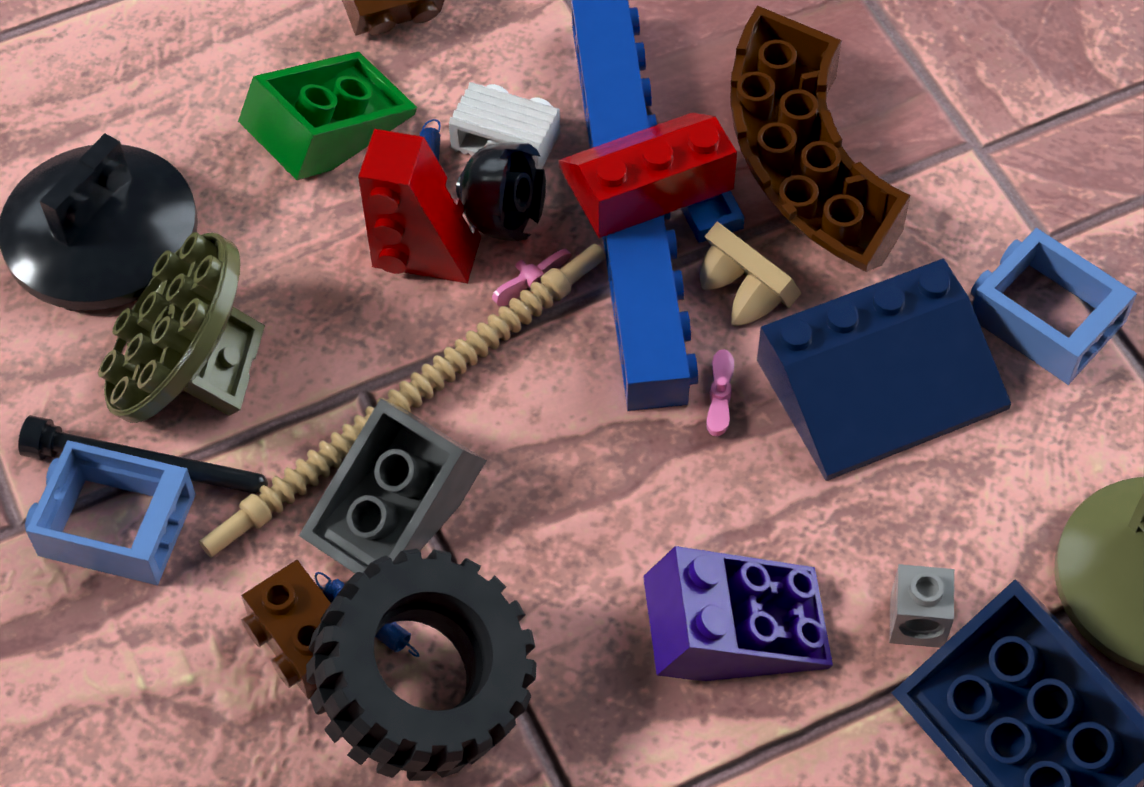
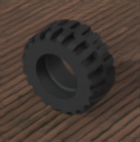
M418 549L400 551L393 562L387 556L370 562L363 573L356 572L345 583L320 618L321 623L314 631L308 648L313 653V657L306 665L307 682L317 686V690L310 700L315 714L320 715L326 712L331 720L324 729L334 743L343 737L353 747L347 756L358 764L362 765L368 757L377 761L376 773L393 778L400 770L407 771L409 781H426L435 772L442 778L458 773L468 763L471 765L506 737L516 726L515 719L526 710L531 698V694L526 688L536 679L537 663L532 659H526V656L535 648L532 630H522L519 621L525 616L524 611L517 600L510 604L501 594L506 586L495 575L490 581L486 580L478 574L481 565L467 558L460 565L450 562L452 556L450 552L433 549L426 559H422L421 552ZM397 621L423 623L435 628L452 642L461 656L466 672L465 696L457 706L452 709L439 711L422 709L402 700L387 686L378 670L374 655L375 636L385 624Z

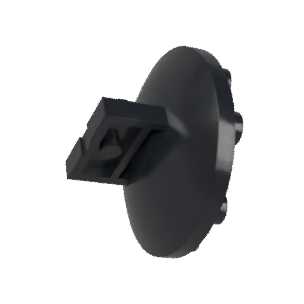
M104 133L94 145L63 152L41 163L17 184L9 195L0 216V249L14 279L36 298L70 311L109 309L138 300L143 290L154 277L152 272L158 258L166 250L175 253L193 232H197V210L187 181L171 163L148 150L122 145L120 141Z

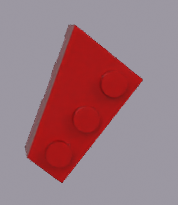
M374 129L358 175L372 267L380 268L393 274L409 273L468 284L481 235L476 228L469 227L463 217L464 205L460 198L451 197L446 188L448 178L425 137Z

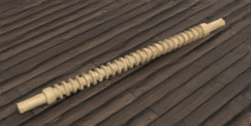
M593 244L561 269L551 268L541 276V284L539 282L531 284V292L522 290L520 292V300L512 298L509 301L510 308L501 306L498 309L499 316L490 314L488 316V324L478 323L477 332L468 331L466 333V341L457 339L455 341V349L446 347L444 349L445 357L436 355L433 358V366L424 364L422 366V374L417 372L411 374L410 383L401 381L399 383L400 391L390 389L388 392L389 399L386 401L410 413V406L419 408L422 405V397L431 399L433 397V389L438 391L444 389L445 380L447 382H454L456 379L455 372L464 374L467 370L466 364L475 366L478 362V355L486 357L489 354L488 347L497 349L499 347V339L508 341L510 339L509 331L518 333L521 330L520 323L530 324L532 322L531 315L539 317L542 314V306L544 308H551L553 306V299L560 301L571 292V285L606 259L602 248L597 244ZM368 406L365 409V417L356 415L353 426L344 424L341 435L333 432L331 434V443L321 441L319 443L320 451L309 450L307 453L308 460L297 459L295 462L296 469L285 468L284 478L273 477L272 487L269 488L263 485L260 488L261 494L259 496L251 494L239 504L240 510L199 540V544L204 552L212 558L253 526L257 529L262 528L272 519L271 513L273 511L277 513L283 511L282 504L284 502L289 504L295 502L294 494L305 495L307 493L306 485L317 486L319 483L318 476L329 477V468L332 466L339 469L342 464L341 459L345 458L374 408Z

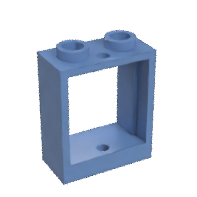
M1035 228L1023 242L1016 239L1004 252L998 268L993 273L989 270L984 271L973 285L970 295L974 297L972 306L982 327L1069 385L1126 323L1137 293L1046 233ZM1029 265L1095 308L1069 338L1002 294Z
M67 440L60 457L53 459L48 468L46 476L47 486L39 503H34L30 507L26 517L25 530L37 555L158 586L196 495L188 469ZM85 481L153 496L131 549L63 532Z

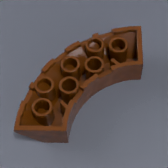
M757 5L745 25L737 45L733 71L731 72L730 105L733 127L745 161L753 177L769 200L808 238L836 257L865 272L880 267L904 230L911 195L885 182L861 162L855 163L842 147L843 139L834 124L826 102L829 90L837 76L842 40Z

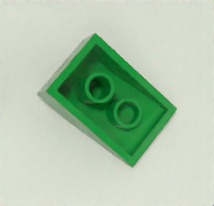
M357 51L253 76L238 122L296 180L334 170L369 146L374 129L391 131L414 116L418 107Z

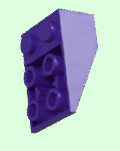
M674 546L643 576L657 676L714 681L824 670L833 666L815 567Z

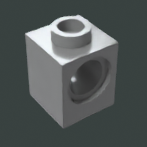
M898 564L891 591L889 643L941 648L947 642L954 621L955 569Z

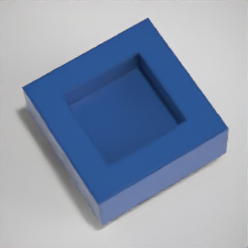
M731 190L681 208L698 243L707 241L704 236L717 221L732 233L744 229L745 217Z

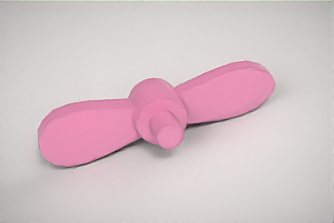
M567 249L559 250L537 266L534 264L527 265L523 260L518 261L515 267L520 271L519 276L498 287L492 295L493 301L500 307L509 305V301L512 298H518L520 292L530 288L533 282L541 284V276L551 268L558 269L571 257V253Z
M725 349L717 351L712 360L714 382L711 384L709 391L711 405L706 422L707 430L712 436L724 434L728 429L730 421L728 403L732 396L730 381L734 372V358Z

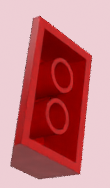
M689 113L562 158L558 162L559 168L598 238L733 190L737 151L716 116Z

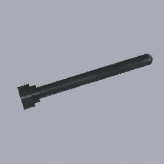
M29 415L25 419L18 440V450L21 456L44 460L47 456L55 457L57 453H62L67 440L187 468L191 481L253 494H261V486H268L267 478L260 473L64 433L60 426L54 425L52 419Z

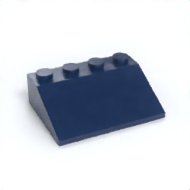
M944 258L766 324L760 328L757 362L826 481L1004 412L1011 407V401L969 296Z
M1016 579L891 692L972 787H1144V712L1031 590Z

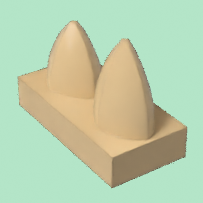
M718 221L704 236L711 247L707 251L700 269V282L703 290L724 287L734 282L742 274L746 275L733 302L731 324L733 326L745 325L762 318L780 302L790 308L802 294L789 275Z

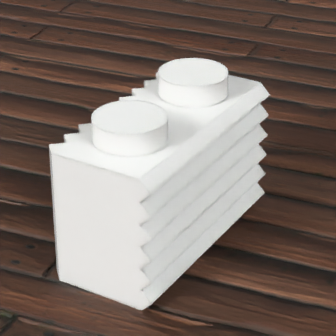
M469 82L468 89L465 90V94L461 97L457 109L454 110L453 117H450L451 148L455 152L461 151L464 155L469 153L473 156L479 149L489 144L505 142L529 143L540 154V157L532 156L535 161L536 169H542L560 135V109L553 107L542 98L535 97L529 100L509 94L506 89L499 85L489 84L483 86Z

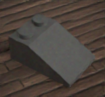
M380 398L299 536L353 573H363L370 562L383 556L390 557L393 562L400 551L411 549L421 551L461 505L487 460L407 410Z

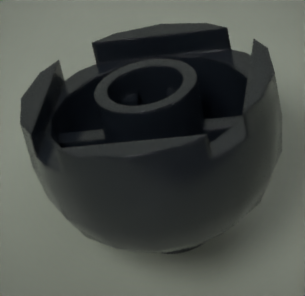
M519 142L489 144L479 149L469 159L463 172L458 177L456 194L464 205V214L470 225L486 236L508 241L526 240L531 235L523 233L529 219H532L537 224L539 223L546 196V176L544 169H536L535 161L532 156L540 157L535 147L529 143Z

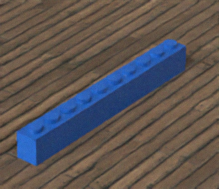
M571 0L572 31L589 149L657 125L655 114L647 115L646 107L652 106L650 79L641 78L640 71L646 70L644 43H635L634 38L635 35H640L638 8H629L628 0ZM671 212L602 237L627 411L688 405L690 385L698 384V368L695 353L686 354L684 343L691 341L688 311L679 312L678 300H684L683 276L681 270H672L671 260L677 259L675 230H666L664 221L670 220Z

